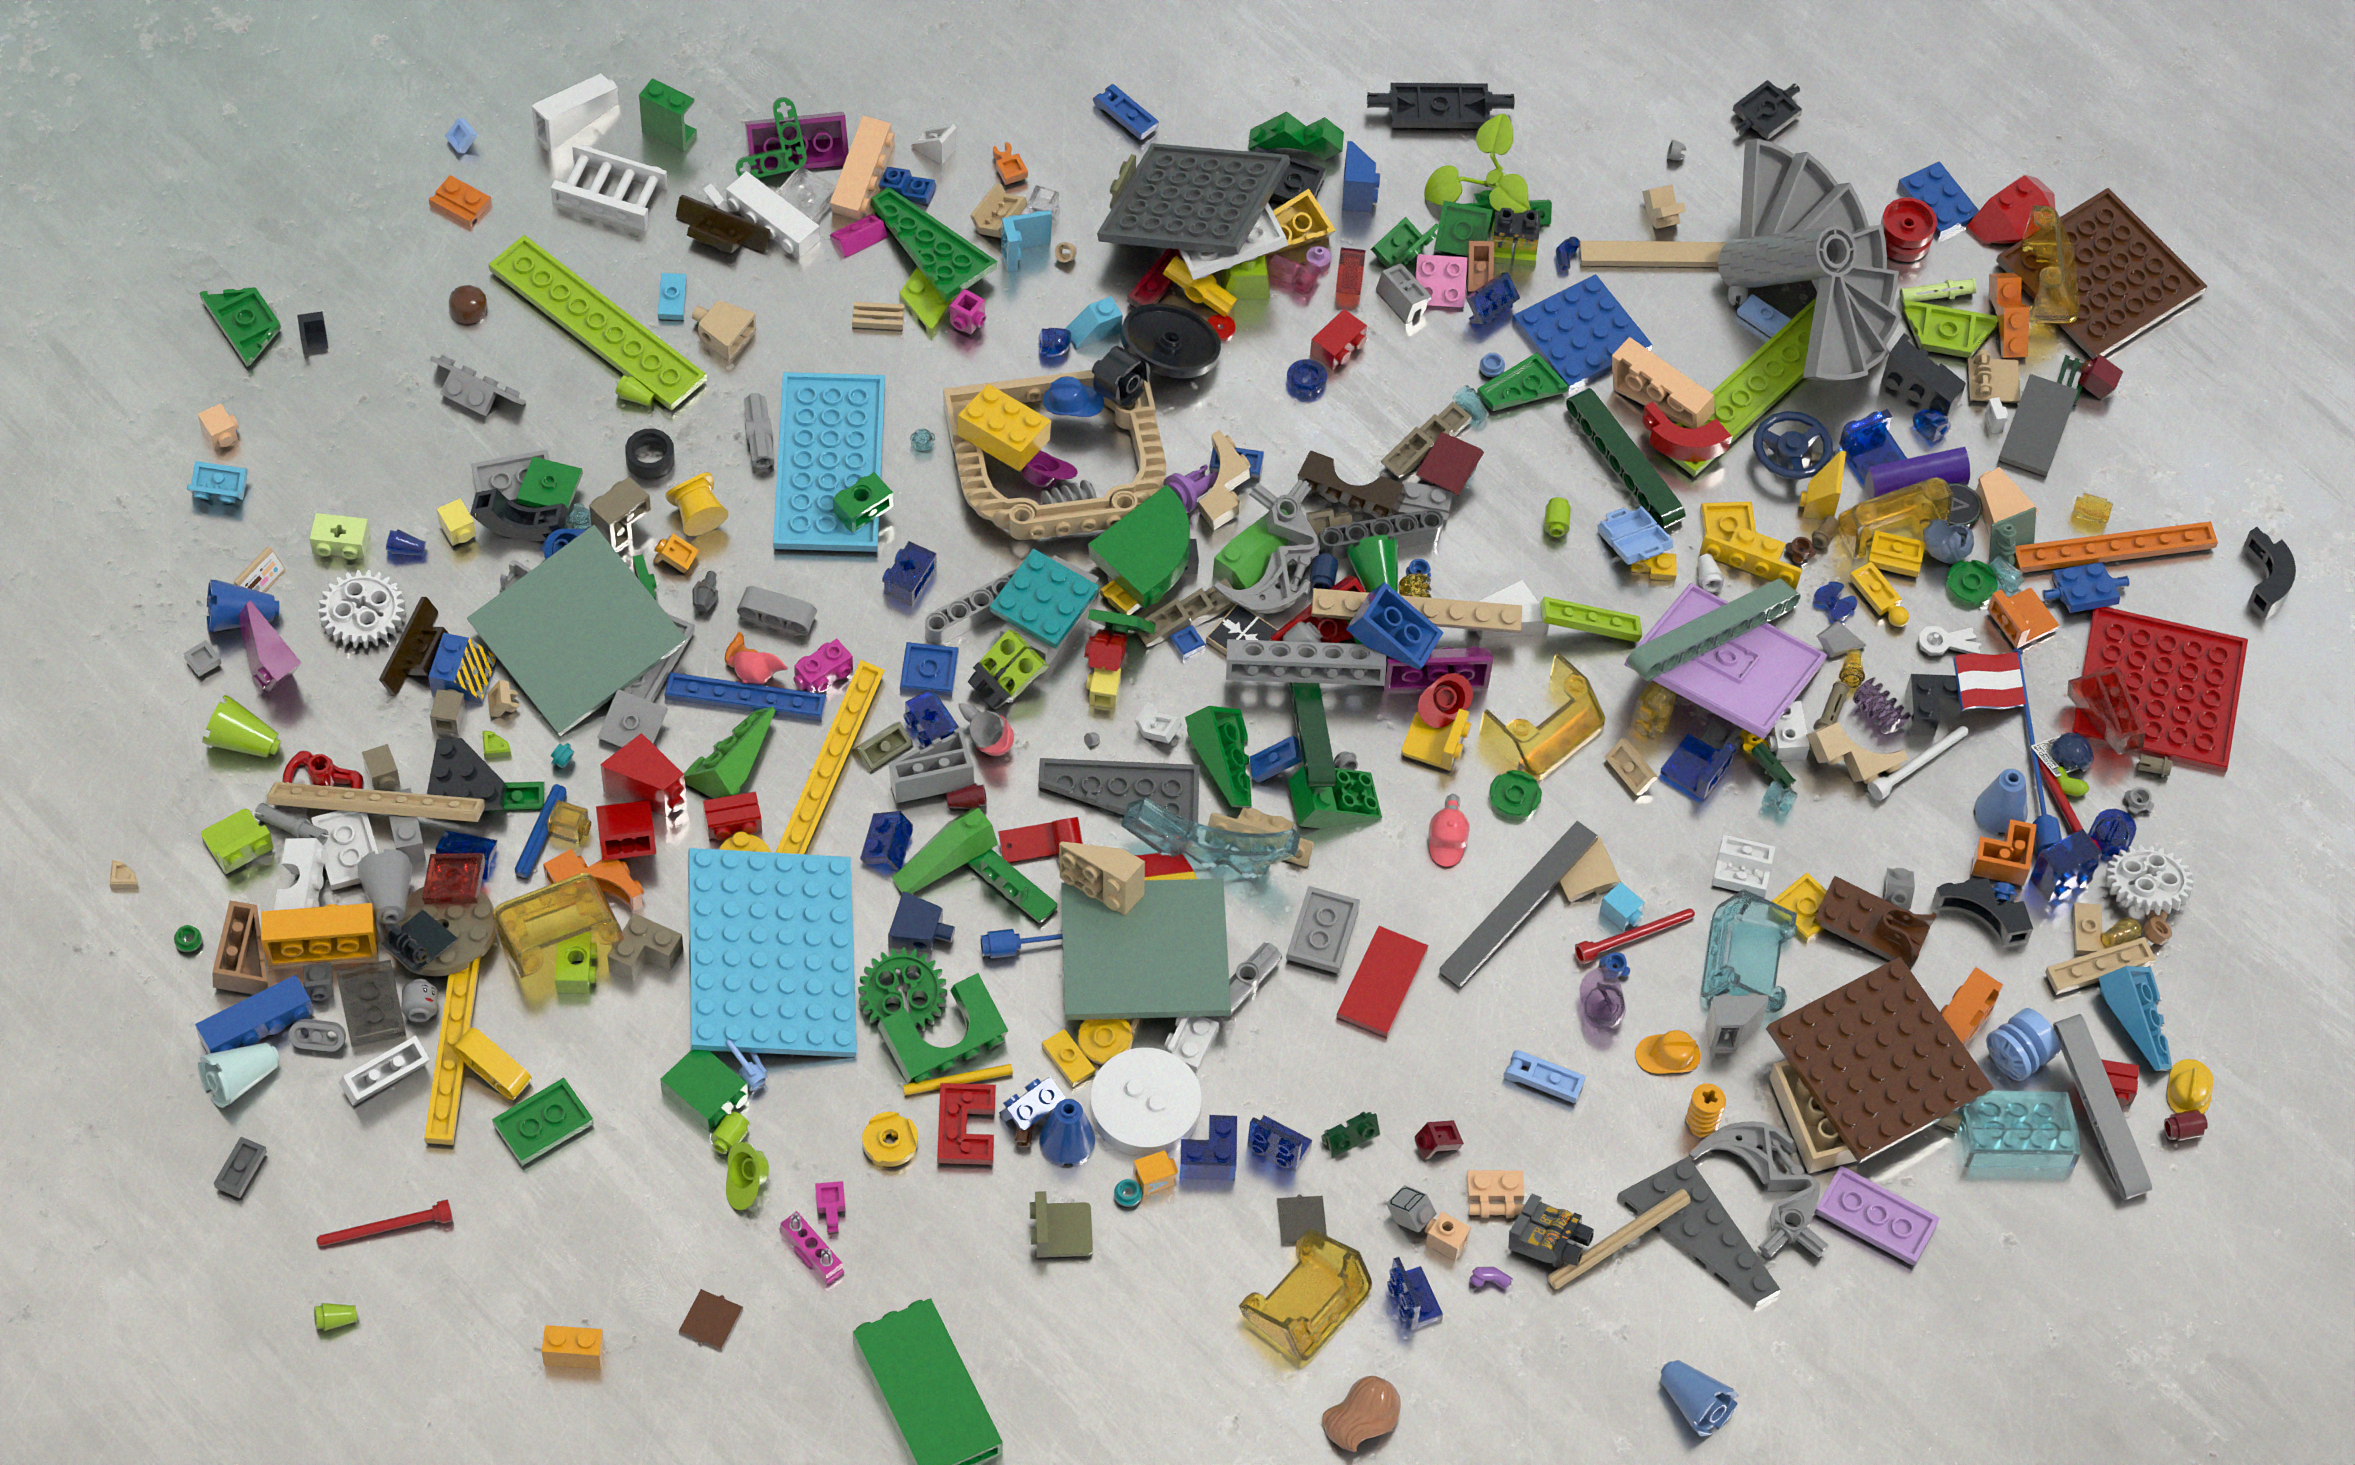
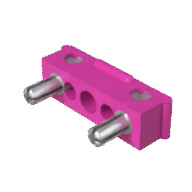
M797 1211L780 1223L779 1230L792 1244L794 1251L808 1267L813 1268L827 1285L845 1273L840 1259Z

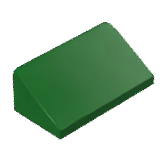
M545 781L505 782L507 791L503 810L543 808L545 804Z

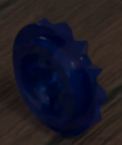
M1302 359L1294 362L1288 368L1287 381L1289 382L1290 389L1294 388L1298 394L1304 392L1309 396L1312 392L1319 393L1321 388L1325 387L1327 372L1317 361ZM1311 372V379L1304 383L1303 377H1306Z

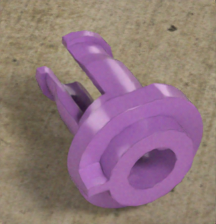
M1207 464L1201 466L1200 470L1192 471L1185 476L1173 473L1166 477L1164 481V486L1167 484L1177 494L1185 507L1186 513L1196 507L1197 498L1207 493L1217 480L1218 474L1216 471L1207 476L1205 475V471L1208 469Z

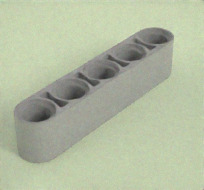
M1018 568L927 615L925 619V638L927 642L932 645H942L996 617L997 615L990 612V605Z

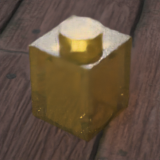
M560 800L556 801L547 821L550 836L580 844L583 835H588L592 823L589 820L588 809Z

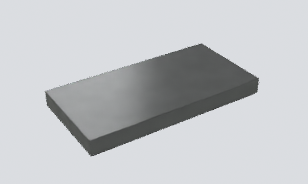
M2030 374L1998 460L2047 477L2078 390Z

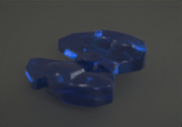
M1829 582L1828 585L1817 589L1813 596V601L1816 605H1826L1829 609V618L1832 621H1843L1851 614L1852 610H1856L1857 599L1851 595L1840 600L1837 596L1844 589V584Z

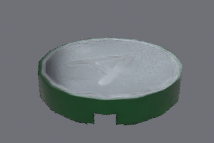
M1949 483L1939 487L1933 493L1930 510L1934 519H1945L1948 522V526L1960 523L1970 528L1972 524L1979 520L1982 503L1978 494L1970 487L1959 483Z

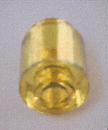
M2083 493L2082 497L2077 496L2073 511L2077 512V518L2100 524L2101 521L2108 523L2113 503L2107 502L2106 498Z

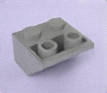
M1750 993L1745 996H1732L1731 994L1713 996L1706 1020L1709 1051L1737 1050L1761 1026L1769 1000L1768 995Z

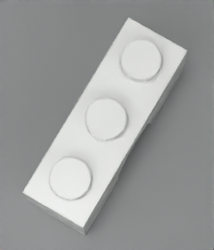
M290 838L285 840L281 864L291 874H300L294 886L287 889H277L274 910L319 907L318 897L319 891L323 887V867L327 862L328 854L326 848L316 838Z

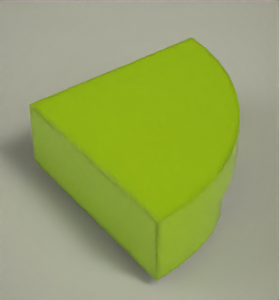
M482 731L484 758L511 756V749L506 740L496 735L495 732Z

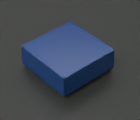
M1193 625L1170 635L1169 641L1183 660L1204 650L1206 647L1205 642Z

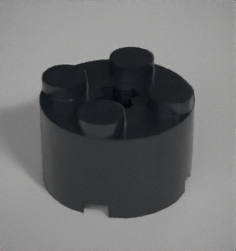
M1117 345L1113 346L1110 352L1102 360H1097L1092 367L1094 391L1117 405L1130 406L1143 393L1144 390L1141 388L1143 382H1148L1149 364Z

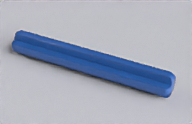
M558 784L552 786L516 864L515 874L523 878L529 876L567 794L564 786Z

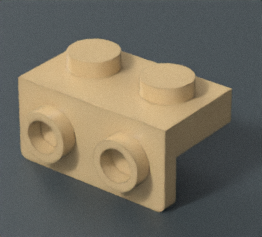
M996 183L974 209L970 217L979 234L1001 238L1002 218L1020 215L1028 206V202L1025 197L1006 194L1002 185Z

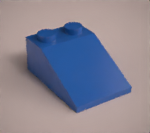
M1385 582L1367 595L1346 629L1366 647L1418 670L1424 666L1444 633Z

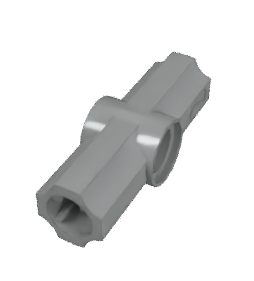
M752 393L744 398L747 444H750L752 466L766 469L774 464L771 418H768L765 396L759 393Z
M1263 942L1247 961L1237 966L1236 973L1229 979L1231 1014L1248 995H1252L1257 991L1259 983L1282 960V954L1273 944ZM1249 976L1252 980H1244L1242 977Z

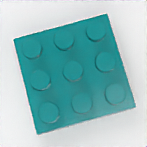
M1033 548L990 605V612L1057 649L1099 592V585Z

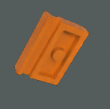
M451 175L435 191V195L429 198L430 206L469 227L491 204L490 196Z

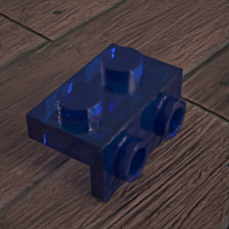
M901 811L873 813L860 857L865 865L889 863L894 870H900L906 856L910 836L912 835L913 824Z

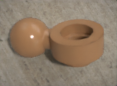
M2163 909L2160 915H2157L2154 910H2150V913L2146 915L2149 921L2144 925L2146 938L2150 942L2159 945L2164 944L2172 937V930L2165 922L2168 913Z

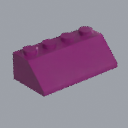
M844 112L797 116L807 155L805 165L799 169L844 165L849 153ZM784 117L783 121L779 120V124L781 125L786 121L794 122V117L791 119ZM774 118L745 121L748 155L781 148ZM787 126L783 129L782 134L785 139L792 140L796 137L797 131L794 127ZM798 141L793 145L785 144V149L790 147L792 151V156L788 157V160H793L794 164L799 163L798 159L802 157V154H797L795 145L800 146V142ZM768 156L764 160V166L769 170L775 169L778 165V159L774 156ZM760 158L755 159L757 164L750 166V169L758 168V173L763 172L760 166Z
M1445 647L1433 649L1424 666L1418 670L1386 655L1385 686L1383 688L1384 691L1425 690L1440 677L1456 673L1464 676L1469 681L1472 689H1488L1493 656L1488 648L1469 647L1454 649Z

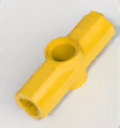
M1177 256L1172 259L1163 273L1184 288L1186 296L1195 303L1204 302L1224 317L1231 311L1238 300L1217 285L1216 279L1212 274L1193 280L1185 262Z

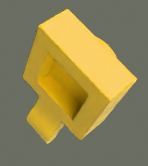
M1662 553L1646 560L1642 559L1631 564V571L1635 573L1648 572L1649 579L1675 581L1677 576L1676 554Z

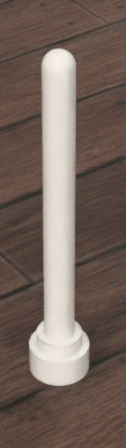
M1966 726L1959 727L1888 777H1878L1868 783L1870 794L1878 801L1887 797L1893 785L1968 734V728Z

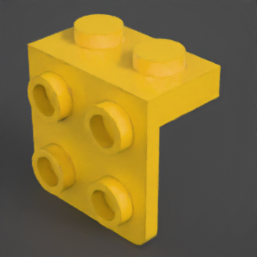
M1459 709L1455 721L1443 728H1434L1428 726L1421 719L1417 711L1402 746V755L1451 770L1454 760H1459L1464 746L1461 744L1462 738H1467L1472 723L1468 722L1469 712Z

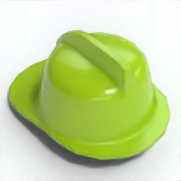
M740 1142L736 1143L728 1154L726 1196L729 1204L734 1209L744 1210L753 1204L759 1187L767 1180L769 1176V1163L762 1151H756L749 1143Z

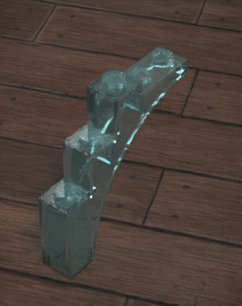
M1146 797L1128 803L1121 824L1123 828L1163 856L1171 858L1185 853L1207 869L1227 864L1248 880L1265 875L1271 864L1295 857L1301 834L1295 829L1257 834L1213 828L1180 817L1158 806Z

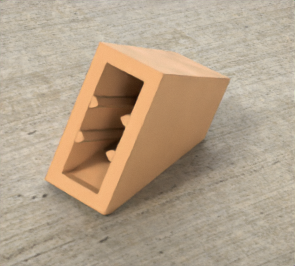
M2000 467L1992 472L1986 471L1979 477L1976 493L1981 499V512L1989 536L1991 524L2036 507ZM2036 507V517H2037V514H2038V511H2039V509H2038L2037 507Z

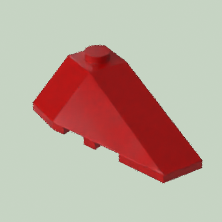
M1348 575L1329 589L1365 592L1357 578ZM1311 603L1270 637L1272 641H1283V636L1298 622L1312 623L1322 635L1321 643H1340V641L1353 638V635L1346 630L1348 627L1346 619L1312 617Z

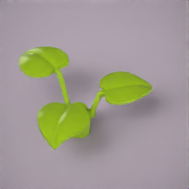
M1501 113L1485 122L1478 130L1476 136L1479 150L1483 153H1490V158L1496 169L1488 172L1486 180L1483 181L1464 176L1459 177V171L1455 166L1445 165L1436 169L1429 177L1424 191L1425 200L1439 206H1443L1444 200L1456 202L1462 194V184L1460 182L1465 181L1492 188L1493 190L1489 195L1490 204L1499 212L1501 208H1511L1514 213L1520 214L1530 210L1528 186L1525 179L1518 174L1507 175L1502 172L1503 167L1495 157V153L1505 155L1513 144V127L1506 114Z

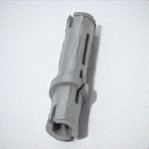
M260 803L255 809V812L260 813L254 814L256 819L290 832L295 838H316L322 845L328 840V837L321 835H329L328 831L311 824L308 819H298L265 803Z

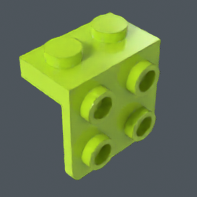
M246 808L207 827L201 832L203 841L225 874L274 849L271 834L265 825L260 827L250 810Z

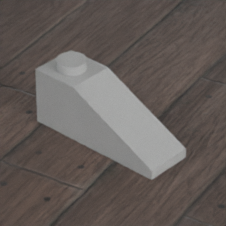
M407 788V789H403V790H398V791H393V792L412 793V792H411V788ZM389 815L396 850L408 855L410 862L426 859L418 818Z

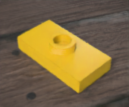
M1065 1029L1042 1042V1048L1072 1088L1095 1075L1096 1069Z

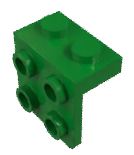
M1404 217L1370 250L1387 268L1400 263L1405 266L1437 237L1435 231L1440 226L1436 223L1422 235L1409 219Z

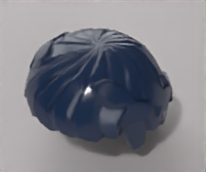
M2078 733L2062 734L2051 746L2052 756L2056 761L2063 762L2066 770H2070L2071 767H2078L2082 771H2086L2093 764L2094 755L2091 745L2086 738Z

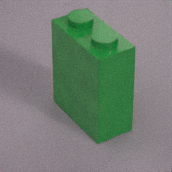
M691 1050L660 1078L661 1091L708 1132L715 1126L718 1127L726 1115L735 1107L740 1108L748 1098L747 1082L709 1050Z

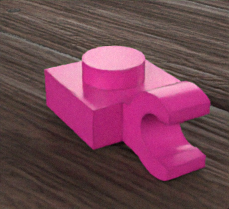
M843 1181L815 1183L817 1213H826L827 1233L839 1232L837 1212L846 1211Z

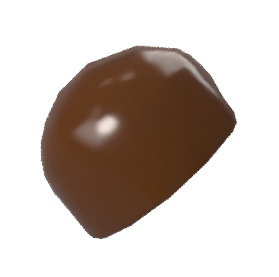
M464 285L455 288L451 292L449 297V313L455 321L471 324L477 323L485 317L487 298L479 287Z

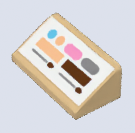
M268 546L234 580V584L265 593L285 572V568L273 549Z

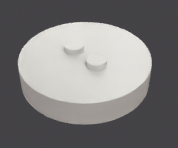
M1155 1048L1130 1049L1109 1059L1096 1074L1091 1088V1118L1100 1136L1112 1147L1123 1153L1139 1157H1146L1163 1150L1169 1153L1183 1145L1197 1127L1201 1112V1088L1192 1069L1174 1054Z

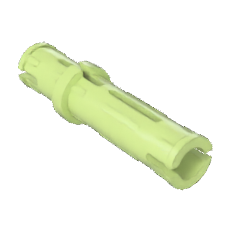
M1974 278L1958 281L1947 279L1944 283L1900 288L1899 295L1900 301L1903 304L1904 300L1917 302L1945 297L1954 299L1955 296L1976 294L1977 288ZM1954 287H1959V288H1960V289H1957V290L1942 291V289H1947V288H1954ZM1934 291V293L1916 295L1918 292Z

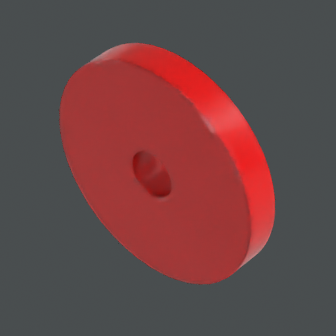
M1216 314L1207 320L1218 333L1220 341L1229 340L1234 336L1236 324L1231 317Z

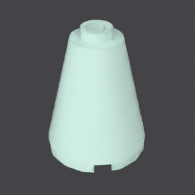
M261 1043L205 1054L199 1058L202 1061L198 1063V1072L205 1090L211 1089L215 1095L211 1100L218 1107L224 1108L275 1070L280 1057L274 1046Z

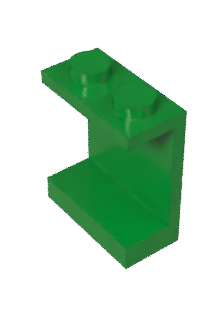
M652 78L639 94L642 132L684 152L697 136V129L684 122V115L695 102V99Z

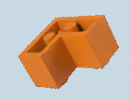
M2010 819L2003 841L1980 836L1974 852L1971 875L2024 886L2030 871L2037 825Z

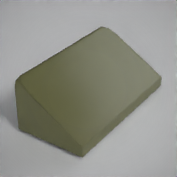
M899 721L858 745L852 751L870 772L913 745V742Z

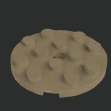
M457 881L430 883L408 895L404 917L400 922L396 923L402 927L421 910H424L441 925L443 923L448 925L449 927L446 929L458 938L453 945L417 973L425 976L450 975L468 968V963L475 960L479 955L483 957L490 949L496 937L498 927L496 912L487 895L475 886ZM404 964L406 969L412 971L408 966Z

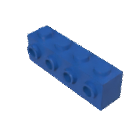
M294 975L196 1023L195 1026L199 1039L207 1053L210 1054L255 1045L260 1039L270 1034H277L284 1027L297 1020L306 1019L314 1012L311 999L298 977Z

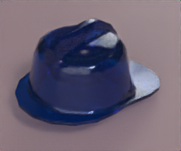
M2106 809L2095 818L2088 837L2096 840L2101 849L2100 854L2095 857L2096 859L2109 862L2112 861L2113 855L2119 856L2121 849L2128 852V848L2137 830L2134 819L2128 813L2119 809Z

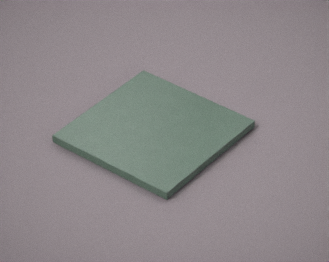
M595 525L591 526L467 617L468 622L559 736H562L612 699L618 689L624 690L688 642L687 638Z
M1223 878L1145 880L1144 896L1126 915L1111 910L1103 902L1087 896L1084 891L1073 885H1068L1065 882L1061 883L1065 1020L1231 1016Z

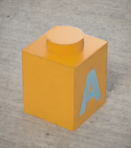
M1165 1150L1134 1160L1133 1174L1137 1183L1141 1186L1143 1196L1174 1186L1175 1175L1178 1174L1174 1159H1169Z

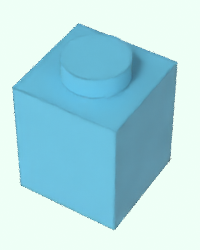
M1620 882L1603 897L1600 912L1622 931H1625L1630 925L1634 927L1641 921L1644 916L1642 911L1645 902Z

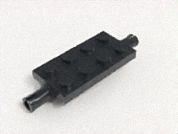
M1390 83L1389 93L1367 92V108H1389L1391 110L1392 127L1480 128L1485 122L1490 120V111L1492 109L1514 110L1515 105L1514 94H1493L1488 91V83Z

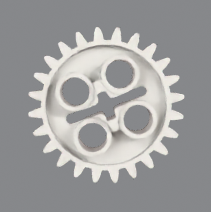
M357 570L355 577H352L347 572L346 580L337 577V585L328 584L329 592H322L323 600H319L320 609L318 611L322 627L326 628L327 635L333 634L335 642L342 638L343 646H346L350 641L353 642L354 648H357L358 644L362 642L363 646L367 648L370 641L378 646L379 638L388 641L387 633L395 635V626H402L401 618H405L404 609L406 608L403 593L398 590L397 583L391 584L389 576L382 580L380 572L375 577H372L370 570L366 572L365 576H362L361 572Z
M2139 845L2137 851L2129 846L2128 852L2121 849L2119 856L2113 855L2112 861L2108 862L2105 879L2107 880L2106 887L2111 888L2110 895H2117V902L2126 901V908L2133 905L2135 906V912L2142 908L2145 910L2146 915L2150 913V910H2154L2157 915H2160L2162 909L2170 914L2171 908L2178 911L2180 905H2186L2187 899L2191 898L2193 890V873L2188 872L2189 865H2181L2182 858L2173 859V852L2166 855L2164 854V848L2157 852L2154 851V847L2151 845L2149 850H2145L2142 845Z

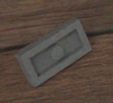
M240 1137L214 1181L215 1188L240 1198L267 1153L266 1147Z

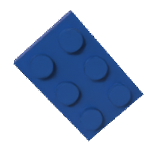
M1940 161L1899 179L1898 187L1907 198L1921 200L1933 209L1937 219L1935 233L1939 238L1968 225L1979 212L1978 208Z

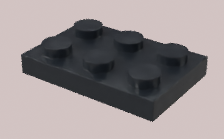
M1258 146L1254 150V152L1280 154ZM1289 157L1290 164L1270 199L1286 203L1307 189L1315 197L1325 176L1326 168Z

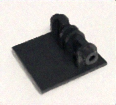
M421 910L402 927L397 924L387 925L385 928L387 939L381 944L417 974L453 945L458 938L427 912Z

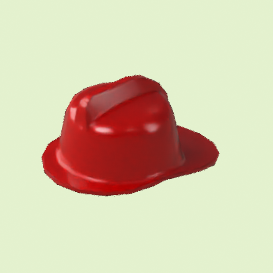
M1456 673L1446 674L1437 679L1419 697L1418 713L1421 719L1428 726L1434 728H1443L1452 723L1459 709L1466 711L1471 705L1473 689L1469 681L1464 676Z

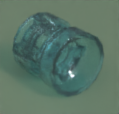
M1773 781L1762 799V804L1768 808L1774 807L1779 814L1786 816L1791 810L1798 793L1791 789L1785 790L1780 783Z

